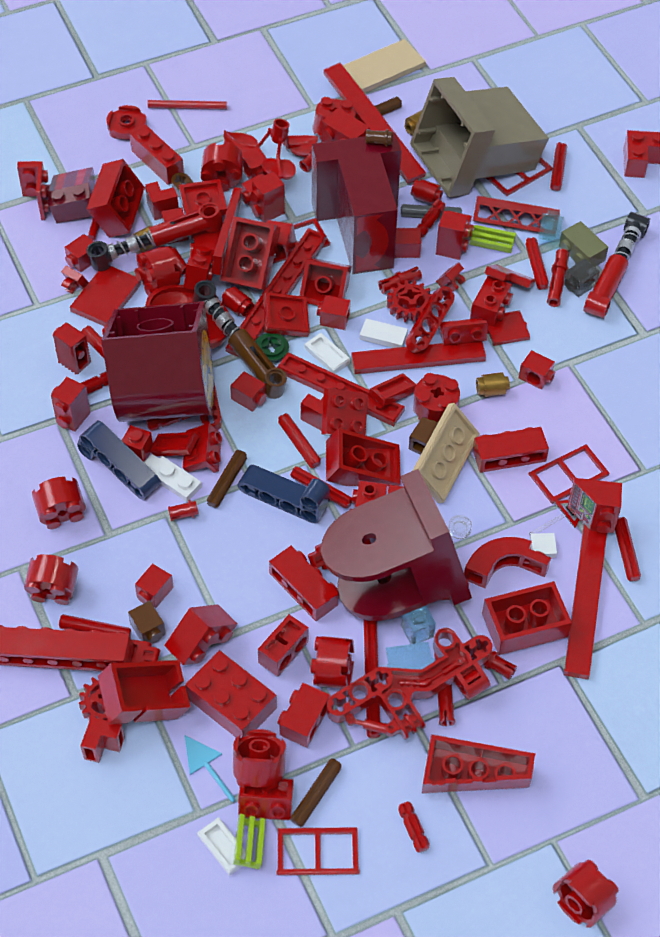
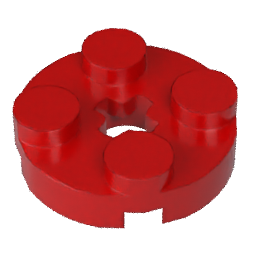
M133 105L119 106V110L114 112L111 110L106 117L107 129L112 138L130 139L131 132L147 125L145 113L143 114L140 108Z

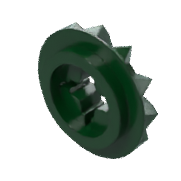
M266 333L259 336L255 341L274 363L279 359L282 360L289 352V343L280 334ZM269 344H271V346H273V348L275 349L274 352H271L270 349H268Z

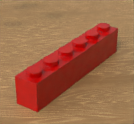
M0 625V665L103 671L110 663L131 662L134 645L130 634L121 631L104 633L98 630L87 632L70 628L53 630L49 627L35 629L26 626L5 627Z

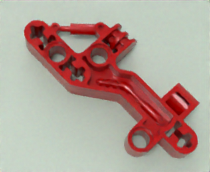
M441 628L436 632L433 641V649L439 658L438 660L423 669L375 668L330 696L327 701V716L335 723L346 721L349 726L354 724L361 725L363 729L383 733L389 737L400 733L406 740L409 738L410 732L415 734L418 727L421 729L426 727L421 715L412 703L413 699H428L453 683L456 684L467 700L491 687L488 677L480 666L489 660L493 644L484 635L475 636L463 644L452 629ZM446 638L451 642V645L442 646L439 640ZM476 647H478V649L484 648V653L481 650L475 652ZM379 678L381 681L386 680V684L377 683V679ZM363 691L367 696L364 699H357L353 696V693ZM397 698L402 702V705L393 707L388 701ZM373 703H379L391 721L387 724L369 719L362 721L355 719L354 715ZM334 705H337L338 707L343 706V711L340 712L338 709L334 710ZM406 710L410 713V715H408V714H406V713H405L404 715H402V714H403Z

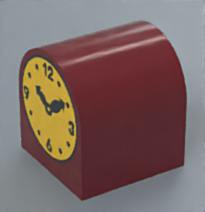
M205 301L114 309L101 341L111 402L117 420L119 422L212 415L214 411V373Z

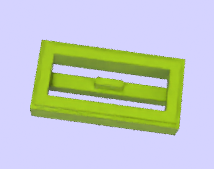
M475 225L470 245L511 253L516 233Z
M239 814L233 865L260 869L265 831L264 818H260L258 821L255 820L254 816H250L248 819L245 818L244 814ZM244 826H248L244 860L241 859ZM254 828H257L255 861H251Z

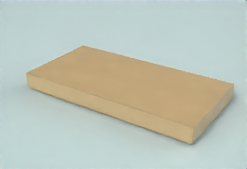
M402 39L343 66L362 91L366 93L425 67L426 60L405 39Z
M455 403L448 404L412 470L419 469L432 497L437 503H444L473 448L474 437L480 435Z

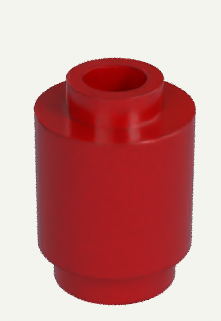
M416 179L411 188V195L415 196L417 200L433 205L437 199L441 200L443 191L438 184L423 179Z
M237 287L227 288L222 294L224 306L238 316L247 317L254 307L252 299Z

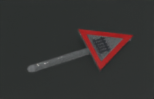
M556 500L553 502L562 514L531 531L529 535L537 534L565 517L576 528L579 519L567 508L568 500Z

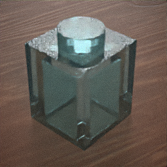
M548 210L547 214L543 213L538 239L559 242L564 217L560 216V212Z
M427 606L402 615L401 627L411 646L434 637L436 622Z

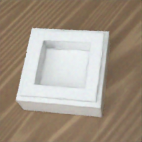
M554 533L530 535V540L532 541L531 550L540 551L548 557L556 558L557 549Z

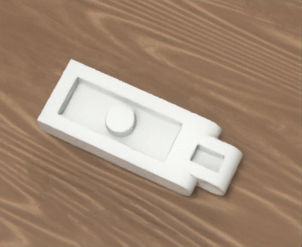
M151 454L144 461L159 477L161 485L185 502H188L202 488L201 481L164 456L158 458Z

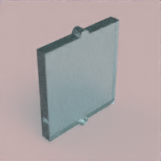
M428 642L387 647L385 649L388 660L387 667L423 669L435 662V659L431 656Z

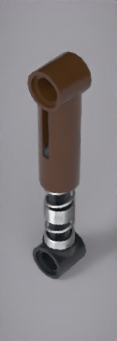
M207 280L196 283L193 302L205 301L207 314L212 315V320L215 321L219 329L223 331L224 335L229 336L228 344L252 374L266 384L267 397L271 399L280 398L284 393L287 382L286 373L282 369L275 367L245 329H240V326L237 327L234 318L229 312H225L224 306L220 305L215 285Z

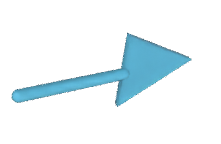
M185 735L190 775L205 766L229 800L234 802L235 797L209 764L221 756L222 753Z

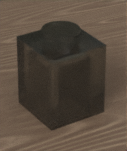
M583 259L566 271L564 285L570 292L580 297L595 287L600 271L588 260Z

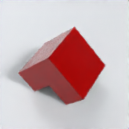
M158 181L145 184L147 204L154 221L162 219L161 211L179 208L178 196L174 187L161 190Z
M267 220V223L275 224L281 228L275 253L276 257L279 258L280 256L286 260L296 243L293 223Z
M308 393L301 402V420L322 430L323 397L320 400Z
M91 717L80 745L83 758L99 763L104 749L120 752L125 739L122 724H108L107 720Z

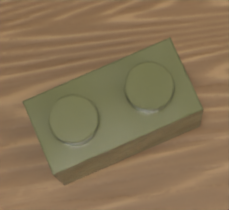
M581 221L561 232L559 247L568 250L569 256L586 272L606 260L608 246Z

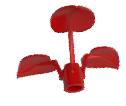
M281 118L274 120L272 128H268L267 133L259 143L255 137L249 134L226 130L223 132L224 142L234 144L241 152L258 146L260 148L270 136L272 141L278 144L276 159H265L262 163V169L266 174L274 172L280 179L283 178L284 180L294 177L296 167L292 161L280 159L282 143L293 154L307 157L312 149V144L317 143L318 135L288 136L290 124L287 120Z

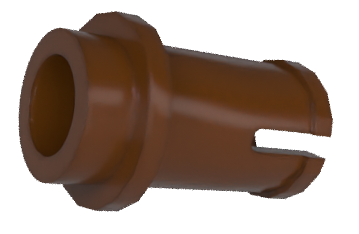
M367 129L365 141L367 144L392 145L393 132L389 131V129H386V131Z

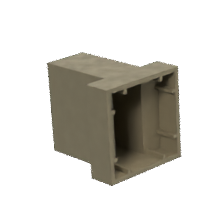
M455 77L433 79L410 145L447 196L455 197L468 195L477 178L535 170L549 138L508 86L465 91Z

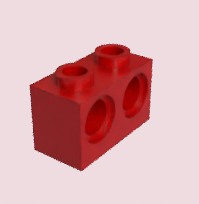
M288 614L257 649L258 663L278 677L309 642V627Z

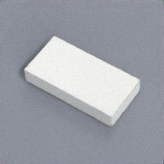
M365 319L360 333V340L392 348L403 347L408 329Z
M322 333L304 344V349L334 374L350 364V358Z
M219 817L197 832L198 838L228 876H231L243 867L233 865L236 839ZM242 847L241 859L245 860L246 851Z

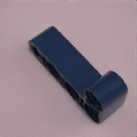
M97 420L79 436L77 447L80 453L89 460L96 456L141 500H144L161 485L159 477L103 422Z
M250 465L237 484L240 491L244 494L310 523H318L329 505V486L319 479H312L308 486L305 487L264 468Z

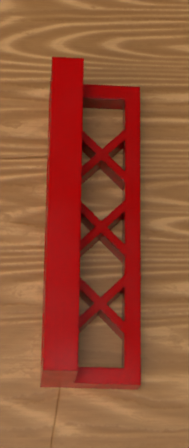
M477 195L473 221L555 235L560 210ZM480 205L490 207L493 214L488 218L478 217ZM502 210H510L514 217L508 222L501 221L497 214ZM513 211L521 212V213H519L518 215H515V213H514ZM523 213H528L532 215L535 221L528 226L522 225L518 217ZM496 216L498 220H492L491 218ZM543 217L554 218L552 230L544 229L539 220ZM516 219L519 224L511 222ZM537 223L539 227H533L532 225Z

